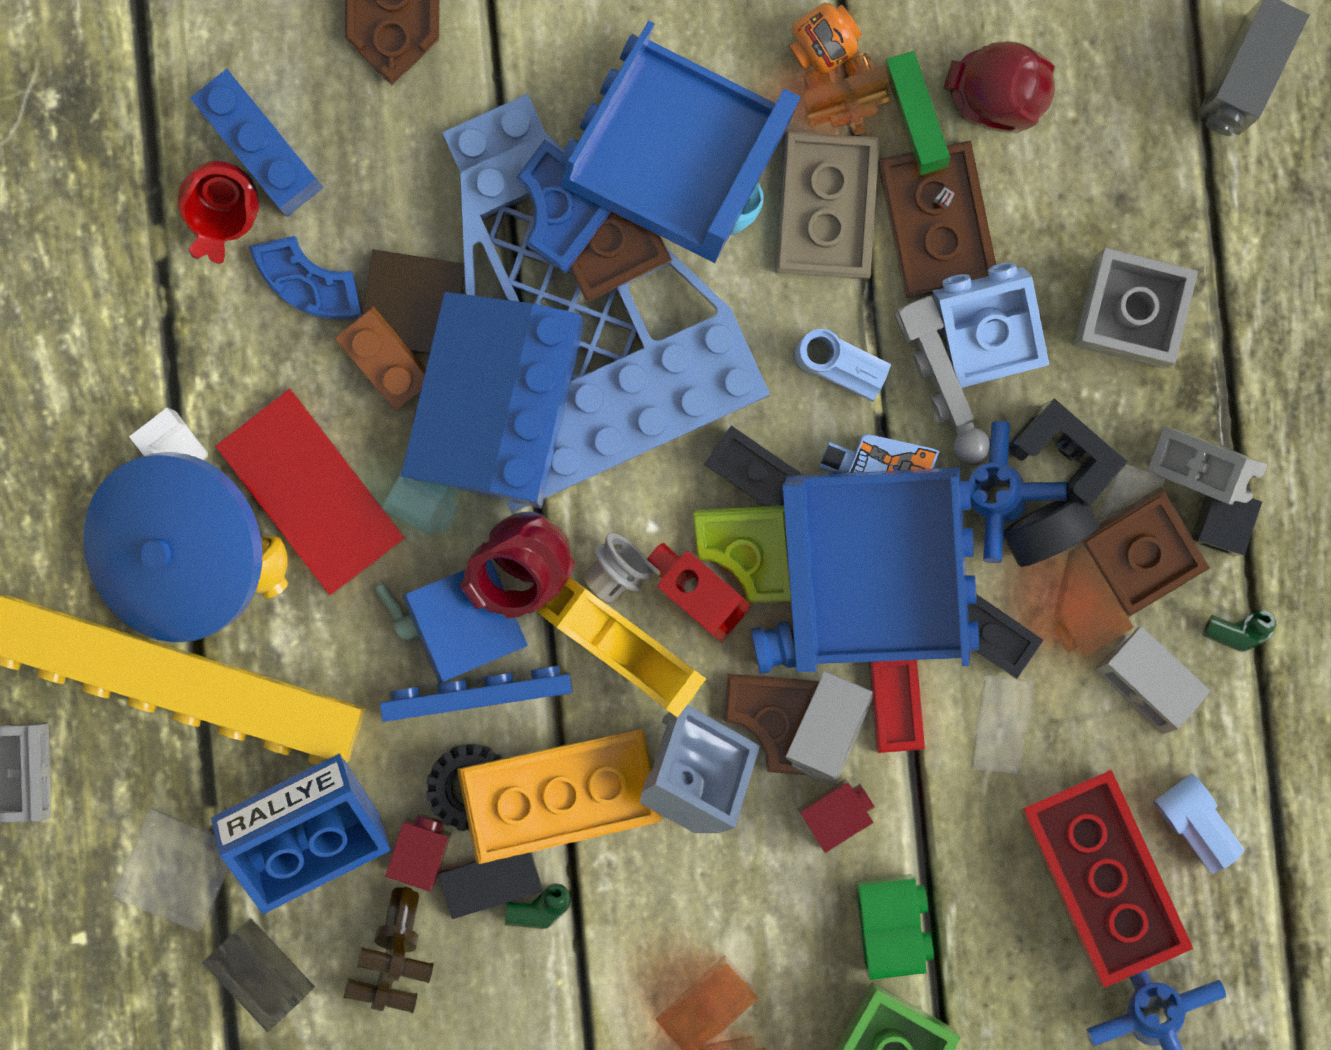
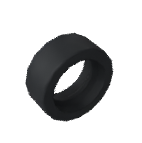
M1070 494L1068 501H1053L1017 520L1004 530L1003 537L1017 564L1020 567H1025L1044 561L1076 545L1098 529L1099 523L1091 507L1083 504L1081 499L1075 494Z

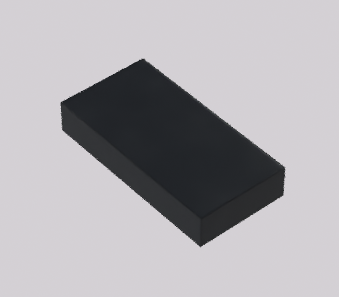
M532 852L481 864L475 861L439 872L438 874L452 919L543 891Z

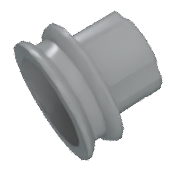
M609 533L605 539V544H598L594 551L597 560L583 573L587 586L599 598L609 603L615 601L626 589L639 591L642 587V580H650L653 576V571L645 564L647 558L629 540L616 533ZM620 544L621 547L617 549L614 545Z

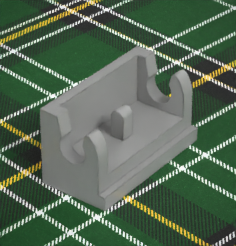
M1164 426L1147 471L1233 505L1234 501L1247 503L1253 498V494L1246 491L1247 484L1251 477H1263L1268 464L1190 433Z
M1142 626L1138 627L1130 636L1127 634L1094 669L1162 734L1179 729L1211 692Z
M824 671L786 755V760L792 762L791 767L835 787L872 704L873 692Z
M49 723L0 725V822H36L51 818Z

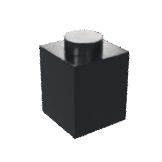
M1246 487V491H1252L1250 488ZM1205 495L1192 533L1193 540L1197 544L1232 556H1244L1263 501L1252 498L1247 503L1234 501L1233 505Z

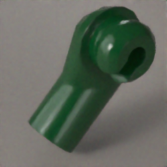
M1258 610L1235 624L1211 615L1204 627L1203 636L1237 651L1246 652L1268 641L1274 634L1277 621L1275 616L1267 610Z
M553 883L547 886L531 904L507 902L505 926L535 929L551 927L570 906L571 897L568 889L563 884Z

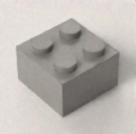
M1104 248L1095 256L1073 346L1163 369L1174 365L1198 271Z

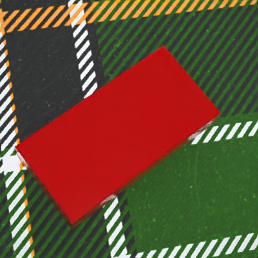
M917 660L869 662L877 753L925 749Z

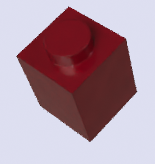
M844 779L836 784L835 787H831L798 808V811L823 851L827 853L873 824L874 822L867 812L874 809L875 806L861 784L852 788L849 782Z
M417 814L416 820L407 818L402 824L385 877L431 892L437 881L452 833L442 830L444 823L433 817Z

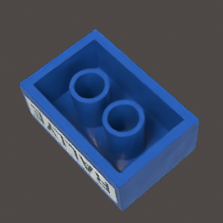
M340 753L211 817L220 857L262 914L391 851L379 811Z

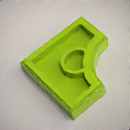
M784 505L695 510L693 513L696 552L699 560L716 562L730 570L742 584L748 603L791 601Z

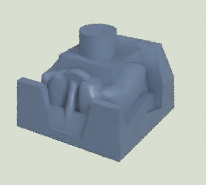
M689 705L684 708L678 718L670 712L667 713L662 719V723L667 726L653 768L647 775L640 804L693 833H721L734 829L760 746Z

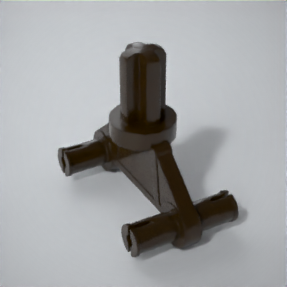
M409 887L393 889L385 925L379 926L376 929L374 939L375 943L386 949L384 953L362 947L357 968L380 972L378 981L374 985L348 978L343 998L372 1003L371 1009L382 1012L385 1006L410 1013L414 1012L418 993L393 989L391 986L394 981H399L400 976L423 981L428 984L432 976L434 963L405 958V952L416 950L418 943V934L413 931L419 902L418 892Z

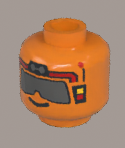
M822 3L792 25L791 29L795 42L790 44L789 48L803 69L812 65L817 72L826 74L857 53L858 43L856 39L862 35L855 21L842 4L835 8L830 3Z

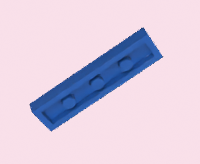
M559 666L531 670L532 679L513 682L512 673L484 677L485 686L467 689L465 680L437 684L438 693L420 696L418 687L390 691L391 700L380 703L382 722L570 694L573 692L571 673L560 675Z

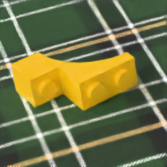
M571 577L568 578L557 596L536 610L556 628L597 656L677 718L706 680L705 677L661 643L623 617Z

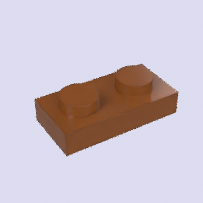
M374 306L334 338L395 411L421 391L426 368Z

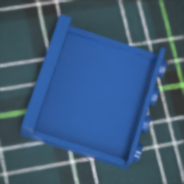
M648 20L639 37L631 34L620 56V60L624 61L620 71L614 68L609 71L600 90V94L605 96L600 106L591 103L580 125V129L585 131L581 139L577 141L571 138L559 162L560 165L566 167L560 186L716 263L784 135L801 97L783 89L779 99L774 103L652 42L650 37L655 23Z
M960 467L787 476L783 484L796 672H816L818 664L951 658H962V666H969L971 650H979L978 621L969 622L968 604L977 603L975 575H966L965 557H974L972 528H963L962 510H971L970 481H961Z

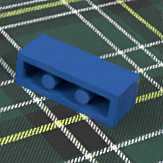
M227 68L190 97L200 112L287 217L324 188Z

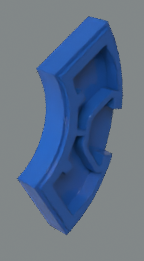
M296 236L249 246L252 258L263 279L276 294L293 307L312 316L328 320H356L362 315L353 272H334L315 265L303 253Z

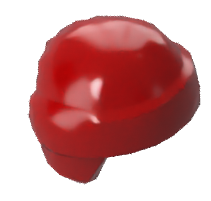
M215 160L197 166L186 176L179 187L177 201L180 216L187 228L197 238L188 249L192 258L199 259L207 254L211 262L222 264L225 259L224 242L237 240L244 236L256 220L259 210L256 186L250 176L237 165Z

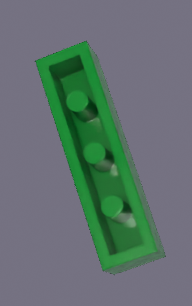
M915 51L887 58L885 72L920 175L948 168L950 155Z

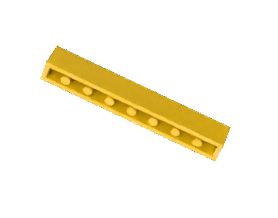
M0 595V666L19 670L21 663L38 668L36 676L44 680L64 684L67 677L83 682L82 691L103 698H109L111 692L129 697L127 705L143 711L154 713L156 706L174 711L172 719L184 724L199 727L201 720L219 725L217 733L232 739L245 741L247 734L264 739L262 747L276 753L290 755L291 749L310 754L308 762L315 765L339 753L346 763L350 762L366 711L365 707L16 597Z

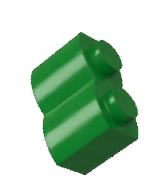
M912 874L855 881L866 975L869 980L926 973V961L933 960V945L930 932H922L920 914L928 913L924 884L916 885L915 877Z

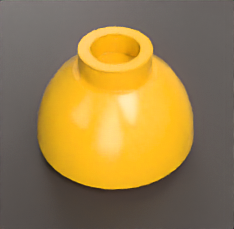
M277 536L261 538L262 569L255 593H261L265 599L275 597L288 585V581L284 577L288 566V556L281 538Z

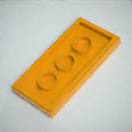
M640 728L457 769L475 860L478 864L662 822L659 813L640 804L642 790L647 775L651 771L644 730Z

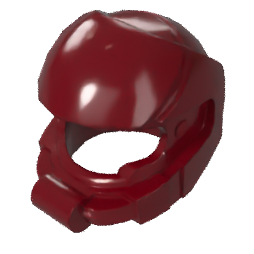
M1011 41L994 42L988 46H983L982 49L967 54L961 62L952 60L943 89L951 92L953 104L961 113V117L967 122L984 127L987 130L1020 133L1035 126L1049 109L1055 93L1053 76L1055 66L1040 52L1021 43Z
M531 511L515 513L496 524L489 533V541L482 543L471 554L464 572V580L460 583L459 587L475 609L483 607L489 612L503 614L505 618H515L535 612L561 592L574 569L575 561L571 557L568 538L558 525L539 513ZM493 558L494 562L507 574L523 582L534 584L531 588L524 591H504L494 585L488 577L486 562Z

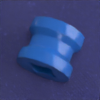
M788 621L777 623L773 629L764 630L761 627L750 629L760 674L769 673L774 666L784 665L787 668L796 667L795 650Z

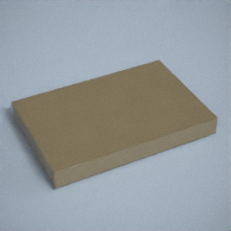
M786 131L776 273L870 279L880 138Z

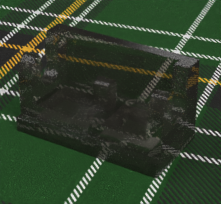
M252 918L238 928L202 962L267 1033L315 988L311 981Z

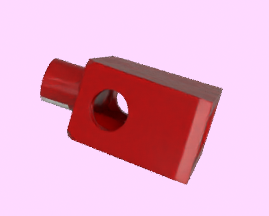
M661 543L653 550L645 562L652 571L662 578L656 587L721 643L752 609L750 604L688 550L680 557L665 543ZM696 578L698 580L697 587L687 593L684 590L686 582Z

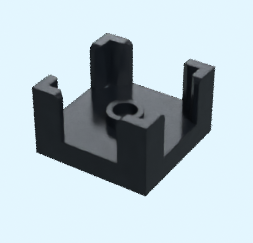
M1055 398L1042 404L1009 441V452L1019 461H1023L1029 455H1038L1052 439L1056 443L1054 447L1065 458L1074 464L1078 462L1082 465L1068 481L1069 495L1075 494L1086 506H1090L1128 462Z

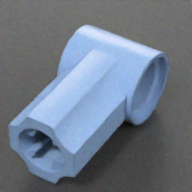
M815 329L806 334L797 343L794 352L797 365L805 373L818 375L871 402L875 400L881 390L891 366L890 363L839 339L837 335L826 329ZM811 340H820L829 348L830 355L826 364H816L807 356L806 349Z
M1193 773L1153 801L1168 825L1176 834L1183 836L1210 874L1213 875L1227 868L1238 860L1239 856L1245 851L1215 810L1218 807L1215 800Z

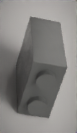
M1260 0L1245 15L1197 113L1198 116L1207 120L1205 124L1208 128L1225 136H1231L1232 133L1240 135L1260 118L1310 16L1309 14L1281 0Z

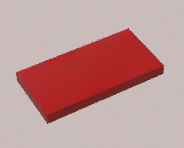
M288 389L215 446L329 595L336 593L406 539L292 389Z

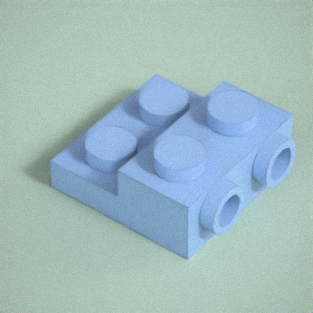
M1011 262L997 264L988 269L989 276L971 280L970 276L966 274L951 276L942 281L943 288L932 291L934 302L944 323L941 335L946 341L949 360L961 388L1049 365L1033 279L1024 267L1017 268L1016 264Z

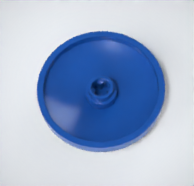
M177 452L153 453L131 460L115 469L104 479L89 504L84 524L83 543L85 559L91 579L110 610L137 632L167 642L195 641L214 634L230 625L242 614L252 600L262 569V541L255 515L240 489L226 474L207 461Z

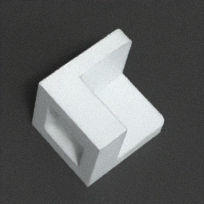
M170 408L164 409L129 436L144 456L160 452H177L195 456L202 460L208 457V452L179 414Z

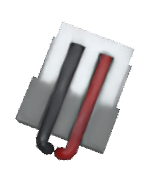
M944 187L934 202L946 209L955 193Z

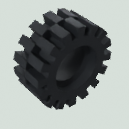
M476 744L459 745L444 753L432 766L426 783L428 784L427 800H430L431 810L435 816L438 815L442 819V823L447 826H454L456 830H469L465 805L455 798L452 791V782L458 773L457 769L504 758L500 754L493 752L491 748Z

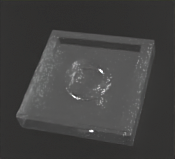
M150 809L113 897L197 933L203 932L229 870L219 855L215 834L157 809Z

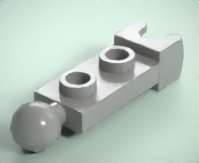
M928 296L898 309L894 316L906 345L915 342L918 348L917 352L912 353L913 359L922 379L930 377L937 394L931 396V401L940 422L943 423L948 420L951 429L955 428L957 436L953 447L956 456L966 464H979L990 454V438L986 432L975 428L973 425V414L938 334L944 328V323L932 296Z

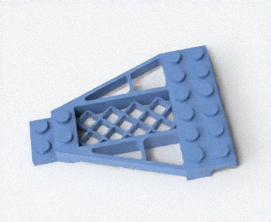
M528 94L442 132L460 171L466 295L476 296L474 245L482 243L508 300L519 301L513 289L514 287L538 296L535 304L542 305L543 299L569 308L568 311L570 312L578 311L600 319L591 344L580 341L579 347L588 350L580 374H572L571 380L573 381H571L544 499L770 396V392L731 308L667 247L666 249L672 261L611 291L603 313L577 304L581 295L578 285L571 302L546 293L556 267L539 254L527 250L526 241L534 227V213L530 216L511 209V207L531 199L530 193L519 183L516 177L544 139L562 152H564V149L545 133ZM497 214L489 235L482 220ZM505 214L529 223L521 247L496 239ZM494 245L518 254L509 278ZM524 256L549 265L540 290L515 281ZM670 265L716 309L717 314L663 340L656 341L649 336L629 292V286L632 282ZM617 291L632 324L608 316ZM605 322L631 331L622 356L596 347ZM637 334L643 349L629 355ZM594 353L615 360V362L586 374ZM506 501L511 513L528 507V505Z

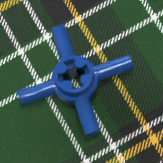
M994 421L991 423L989 463L978 467L969 480L971 505L979 515L986 519L983 561L987 563L1002 562L1004 523L1017 519L1025 510L1027 501L1069 500L1068 482H1024L1019 473L1008 465L1010 423L1006 421ZM996 485L998 487H1009L1008 491L1000 490L997 492L996 503L989 502V491L992 487Z
M1144 970L1129 977L1135 992L1129 1000L1127 1014L1086 1028V1034L1093 1047L1133 1033L1135 1038L1145 1045H1161L1162 1050H1183L1177 1034L1183 1027L1186 1012L1226 998V991L1222 982L1216 980L1178 994L1175 989L1167 984L1152 983L1147 970ZM1154 1006H1159L1164 1009L1163 1013L1167 1017V1021L1159 1024L1160 1020L1156 1014H1148L1145 1017L1143 1012Z

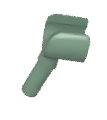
M382 583L374 590L390 612L397 634L406 642L420 639L410 615L404 616L401 607L385 584Z

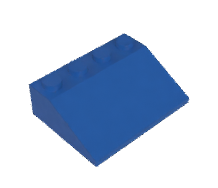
M444 292L401 477L541 508L584 327L581 314L534 303Z

